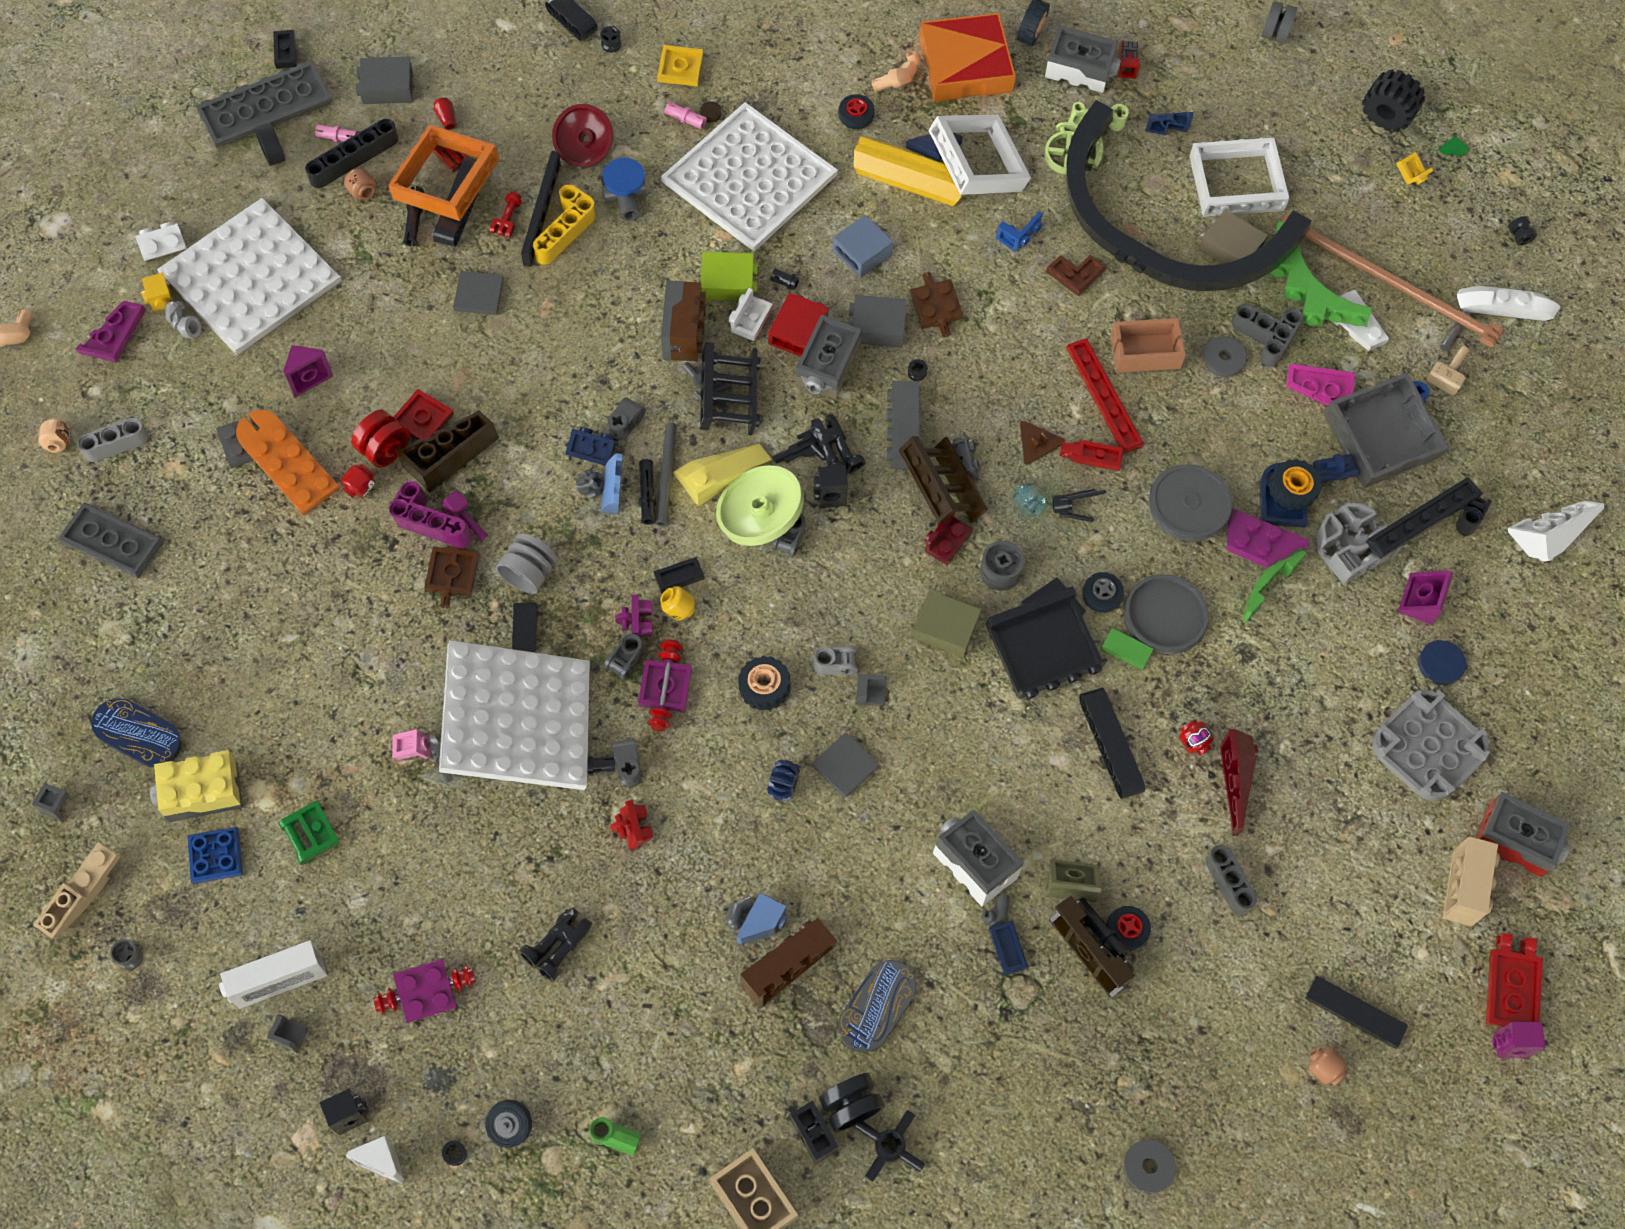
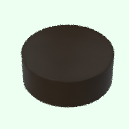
M706 102L701 106V115L707 118L706 122H716L721 117V107L716 102Z

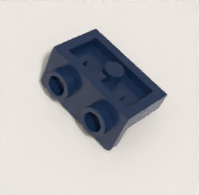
M580 426L579 430L572 428L565 454L606 466L609 459L613 456L615 446L619 444V442L613 440L614 436L601 432L600 436L592 434V429Z

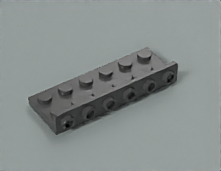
M313 61L302 62L289 70H281L278 74L271 77H263L253 84L243 85L235 91L225 92L212 100H204L199 105H196V108L215 147L218 148L255 133V127L269 122L272 126L329 104L332 102V98Z

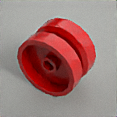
M383 409L376 410L367 415L356 427L352 435L351 444L356 451L366 456V459L371 464L382 468L393 463L398 458L397 450L401 448L406 449L410 439V432L401 423L395 421V418Z

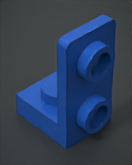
M1039 211L1021 232L1003 221L998 226L996 239L1017 252L1021 246L1025 247L1034 232L1037 233L1041 229L1043 213Z

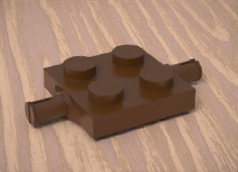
M924 273L922 277L925 285L910 289V295L921 329L940 327L942 337H946V334L948 337L951 335L948 324L952 321L963 319V312L951 279L933 282L931 273Z
M455 546L432 548L424 589L426 592L442 594L440 607L450 608L451 596H472L480 556L479 552Z

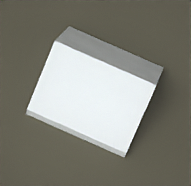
M385 1136L348 1151L346 1155L348 1159L360 1167L400 1184H403L405 1181L394 1145Z

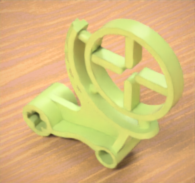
M1081 102L1073 104L1069 121L1057 124L1056 130L1058 133L1051 136L1046 143L1045 160L1051 169L1061 174H1066L1068 154L1065 155L1064 167L1053 162L1049 154L1063 156L1065 151L1068 152L1072 136L1078 124L1089 110ZM1115 104L1112 106L1113 121L1109 128L1114 131H1120L1125 127L1129 110L1123 104ZM1102 137L1099 138L1093 148L1095 160L1090 158V156L1088 159V163L1093 164V168L1098 167L1102 158ZM1066 138L1065 150L1049 147L1054 141Z

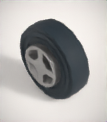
M1098 572L1092 574L1085 581L1082 595L1085 604L1090 609L1099 613H1107L1115 610L1121 604L1124 596V587L1115 575L1108 572Z

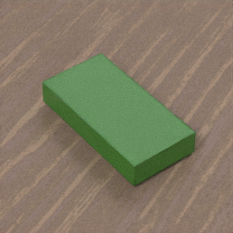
M1113 628L1110 630L1101 650L1141 670L1144 669L1154 649Z

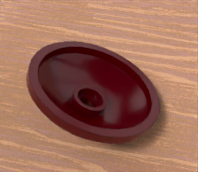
M576 104L568 107L558 116L553 126L552 142L555 151L559 152L562 160L575 167L586 168L598 164L608 155L613 144L614 132L611 121L602 110L590 104ZM589 135V140L584 142V137Z

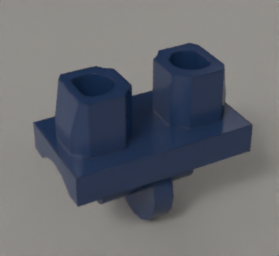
M1334 454L1332 458L1313 462L1315 470H1318L1319 476L1322 478L1321 484L1339 479H1348L1359 474L1352 454Z

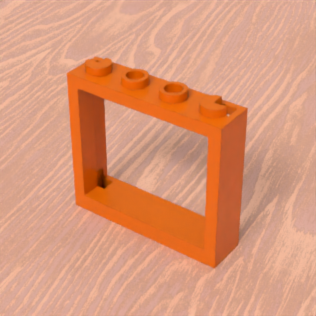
M429 124L388 185L393 199L460 221L500 160L496 145ZM436 145L478 158L450 202L408 188Z

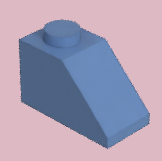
M759 893L737 935V943L743 945L774 935L778 928L782 929L788 919L786 906Z

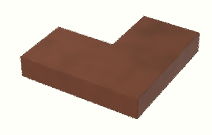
M1060 255L1047 267L1046 272L1079 297L1105 272L1106 266L1092 255H1089L1076 267Z

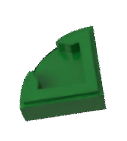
M1456 136L1443 144L1439 149L1445 155L1452 154L1464 156L1470 150Z

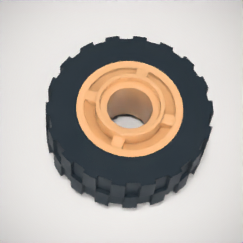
M1032 0L1018 30V41L1029 46L1035 44L1046 22L1050 8L1049 3L1042 0Z
M761 656L745 663L746 665L740 670L738 684L741 698L743 697L746 704H749L754 709L757 708L763 711L777 708L782 702L786 701L791 688L790 674L787 667L780 660H776L771 656ZM762 681L770 682L765 686L759 684Z

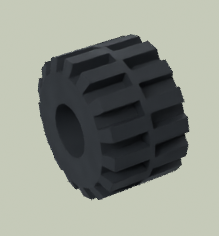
M1392 69L1386 73L1382 72L1362 101L1364 106L1363 112L1368 114L1367 119L1373 121L1375 126L1383 127L1386 131L1392 129L1394 132H1398L1400 129H1406L1425 101L1424 88L1420 87L1421 83L1418 80H1414L1411 74L1408 73L1406 75L1401 70L1395 72Z

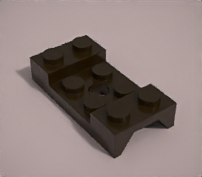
M1070 895L1055 906L1057 912L1049 918V921L1110 999H1112L1129 985L1135 976L1133 974L1134 970L1131 964L1125 959L1122 960L1119 955L1112 961L1109 959L1108 951L1104 946H1099L1096 943L1090 928L1082 925L1087 916L1084 905Z

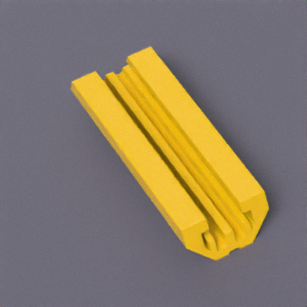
M869 136L860 137L859 143L854 149V169L857 174L954 206L962 196L943 161L934 160L917 152Z

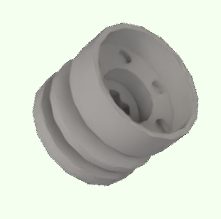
M519 533L508 547L510 553L503 554L495 566L496 571L513 587L529 594H535L545 581L544 575H548L552 571V567L557 563V556L540 540L530 535Z

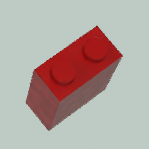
M789 292L768 332V344L801 357L820 316L828 317L829 307L820 302L808 300L802 295H795Z

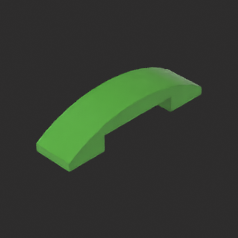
M1304 550L1294 552L1292 556L1279 560L1261 575L1250 593L1244 608L1243 620L1246 623L1265 600L1261 592L1280 572L1288 578L1305 557L1306 552Z

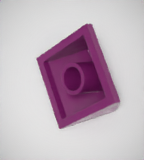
M296 345L291 346L283 373L294 397L333 377L323 350Z
M1452 571L1410 573L1398 611L1401 614L1432 625L1442 612L1454 573Z

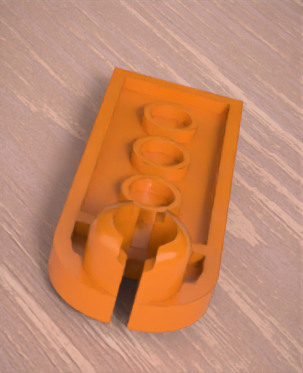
M255 410L248 413L250 422L260 428L258 431L245 417L239 421L236 428V436L240 445L303 516L340 489L333 478L274 413L267 410Z

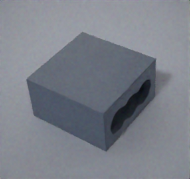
M866 215L833 237L832 251L860 278L892 256L893 241Z

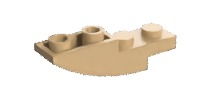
M97 842L69 883L61 885L33 925L51 939L59 936L84 912L110 880V877L107 875L121 856L103 843Z

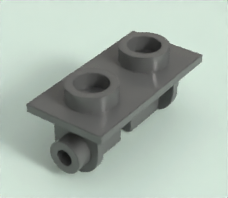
M963 432L964 439L955 438L952 445L959 458H963L961 462L969 476L974 475L977 480H980L978 471L981 468L978 459L974 456L976 451L975 442L973 439H969L966 433Z

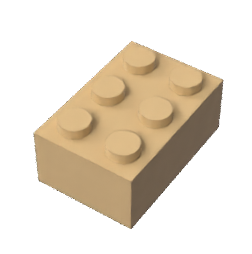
M1469 836L1453 850L1442 919L1473 926L1491 912L1493 899H1490L1491 891L1496 885V876H1493L1494 869L1497 867L1500 859V854L1497 853L1498 844Z
M754 1148L709 1178L711 1186L740 1229H784L798 1219L797 1212Z

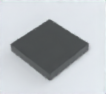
M460 271L453 305L454 311L497 315L504 280L503 275Z
M845 732L812 762V767L846 798L879 768V764Z

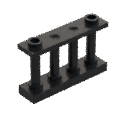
M705 342L701 357V430H709L711 423L715 422V420L748 424V435H752L755 427H759L760 414H757V370L760 368L761 359L757 357V348L752 349L749 358L717 354V352H714V343ZM721 363L749 367L748 377L717 373V371H714V365ZM721 382L747 385L748 396L717 392V390H713V384ZM720 401L748 405V415L717 412L716 409H713V403Z

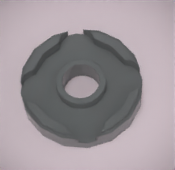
M1230 337L1214 338L1209 341L1203 352V362L1205 361L1206 368L1217 376L1231 377V375L1240 373L1246 364L1247 354L1245 348L1240 342ZM1226 354L1230 359L1223 360L1219 355Z
M1142 1140L1135 1143L1126 1152L1123 1172L1127 1181L1135 1189L1145 1193H1157L1164 1190L1173 1181L1176 1173L1175 1160L1171 1151L1164 1144L1155 1140ZM1146 1159L1152 1160L1156 1165V1171L1152 1174L1145 1172L1143 1169V1161Z

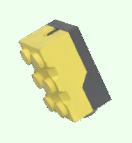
M229 750L211 753L210 756L189 757L181 762L169 761L154 764L156 783L150 788V797L153 805L158 807V810L168 822L243 808L238 763Z

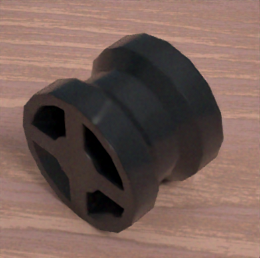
M613 26L603 28L600 32L602 49L609 53L618 51L621 48L620 31Z

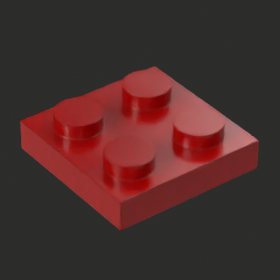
M417 389L394 415L395 421L401 423L409 430L412 438L424 441L434 436V432L442 429L452 418L454 411Z

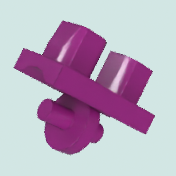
M631 595L632 613H629L628 607H622V613L615 616V622L622 625L623 631L629 630V625L632 624V634H636L639 637L652 636V621H640V616L652 615V601L639 600V595Z

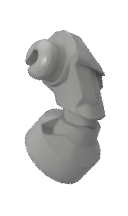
M168 302L165 306L166 320L184 338H197L201 332L200 321L195 316L183 317L182 312L185 307H181V302Z

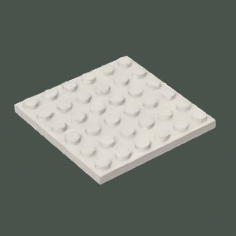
M744 102L661 176V182L755 252L837 176L838 170Z
M263 198L157 269L159 273H164L168 284L236 355H239L342 282L341 277Z
M449 640L439 772L585 790L587 787L590 661Z

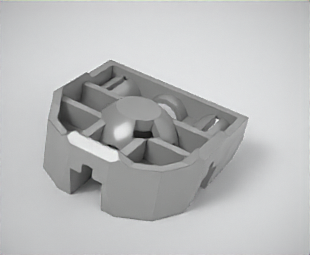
M1347 503L1334 513L1327 514L1316 534L1318 554L1343 585L1396 556L1402 548L1401 546L1382 559L1372 550L1373 553L1361 561L1358 556L1370 548L1366 543L1368 538L1387 527V525L1378 527V522L1376 521L1377 513L1374 509L1362 503ZM1369 526L1372 530L1370 535H1365L1363 533L1365 529L1363 528ZM1348 531H1353L1357 534L1354 537L1348 535ZM1336 544L1339 551L1332 557L1330 555L1327 556L1326 549Z

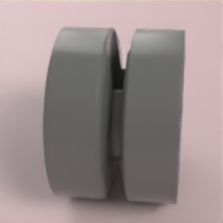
M1273 0L1261 37L1271 40L1274 33L1277 32L1275 41L1285 44L1298 7L1287 5L1285 11L1282 12L1283 3Z
M997 541L985 549L980 565V577L988 587L1003 591L1011 589L1018 583L1024 566V555L1020 548L1008 541Z

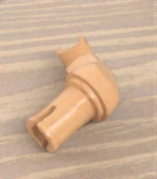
M917 51L913 55L911 53L906 55L908 61L903 63L901 68L890 69L888 74L873 79L872 86L874 91L878 92L891 86L899 88L909 84L916 73V65L921 63Z
M21 309L18 312L15 323L0 325V348L5 345L23 343L29 338L31 333L29 325L33 318V314L30 311Z

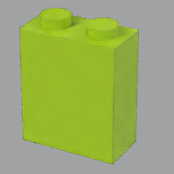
M702 252L701 284L702 291H706V300L739 301L740 296L745 294L748 288L753 289V293H757V280H753V275L758 274V262H754V253Z

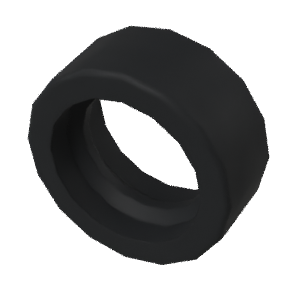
M271 123L255 127L257 139L269 166L284 162L285 156Z

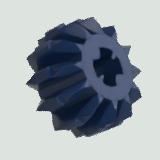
M779 760L775 763L768 782L767 791L769 797L786 802L793 797L800 773L798 764L788 760Z

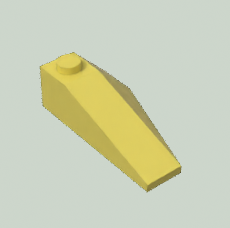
M760 444L692 460L675 470L673 474L695 503L700 506L723 492L730 482L744 472L756 467L766 466L772 462V459Z

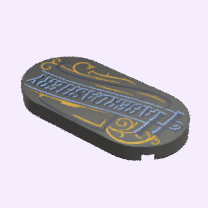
M885 960L876 964L870 970L839 1018L838 1032L843 1044L854 1052L865 1053L878 1049L885 1042L915 994L916 980L908 966L896 960Z

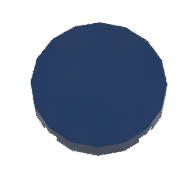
M1436 640L1430 642L1422 649L1418 657V666L1425 678L1428 677L1437 685L1447 686L1454 684L1463 676L1466 670V658L1455 644Z

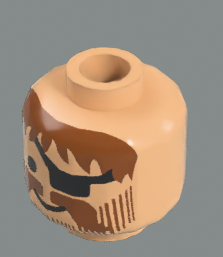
M58 418L46 420L40 427L39 444L50 452L65 450L70 443V427Z

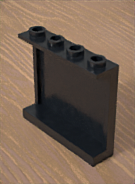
M1073 586L988 617L985 624L1018 699L1026 697L1028 700L1038 696L1039 691L1045 689L1052 691L1061 686L1060 683L1066 681L1069 683L1076 682L1082 678L1081 675L1087 673L1090 675L1097 674L1103 670L1102 667L1107 662L1106 658H1101L1074 600L1077 594Z

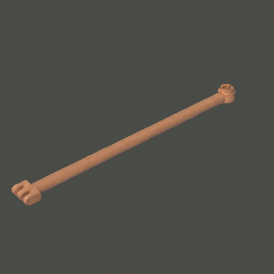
M1291 213L1286 214L1281 222H1285ZM1309 229L1304 237L1481 335L1479 342L1489 347H1493L1504 332V329L1493 322L1489 326L1482 324L1312 229Z

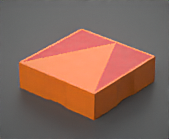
M999 13L920 22L919 42L923 59L928 68V80L934 102L961 99L972 95L986 96L1013 92L1016 75Z

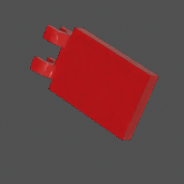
M1501 933V936H1496L1497 949L1490 950L1487 1025L1504 1027L1511 1022H1540L1543 958L1536 956V938L1527 937L1525 940H1520L1521 952L1511 950L1513 934Z

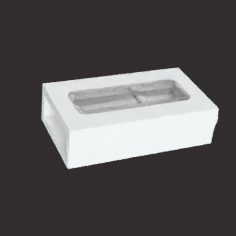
M309 940L220 973L222 982L219 983L222 996L224 998L227 997L230 1004L233 1003L241 1009L328 975L320 951Z

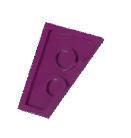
M123 301L105 318L106 323L98 331L94 329L89 334L91 338L84 345L80 343L75 348L76 351L82 355L117 363L146 309L141 304Z

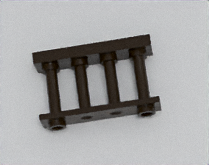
M912 436L899 449L938 523H945L956 512H965L970 522L974 523L988 510L948 437H944L934 448H924L919 437ZM930 457H935L940 466H934ZM939 475H945L950 484H944ZM949 493H955L960 503H954Z

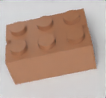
M1179 318L1114 322L1110 339L1112 350L1115 352L1116 373L1181 369L1186 354L1183 338H1181Z

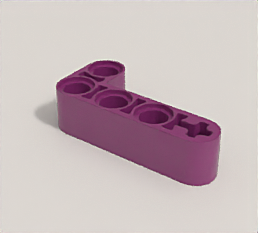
M415 481L404 483L389 506V513L397 525L403 529L459 548L466 547L472 542L473 535L462 519L425 507L427 497Z

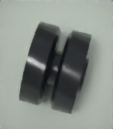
M862 1073L851 1077L819 1096V1101L824 1111H835L829 1118L834 1132L849 1129L857 1125L860 1119L865 1121L885 1108L880 1094H869L875 1086L869 1073Z

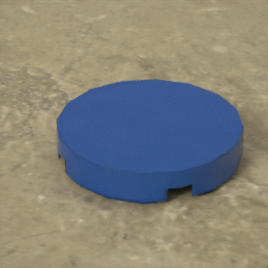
M625 157L617 158L609 162L605 167L603 180L609 192L618 196H629L628 194L633 192L635 194L644 186L645 172L642 165L636 160Z

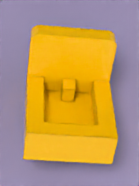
M1416 152L1396 163L1407 185L1413 182L1420 184L1428 179V174L1433 172L1432 167L1425 170Z

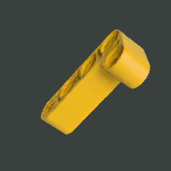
M564 185L560 189V202L564 212L533 242L535 259L539 264H550L596 218L594 200L573 185Z

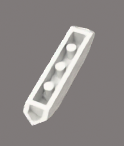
M1476 286L1459 289L1457 293L1460 308L1464 312L1546 321L1553 319L1561 308L1560 305L1549 297L1531 291Z

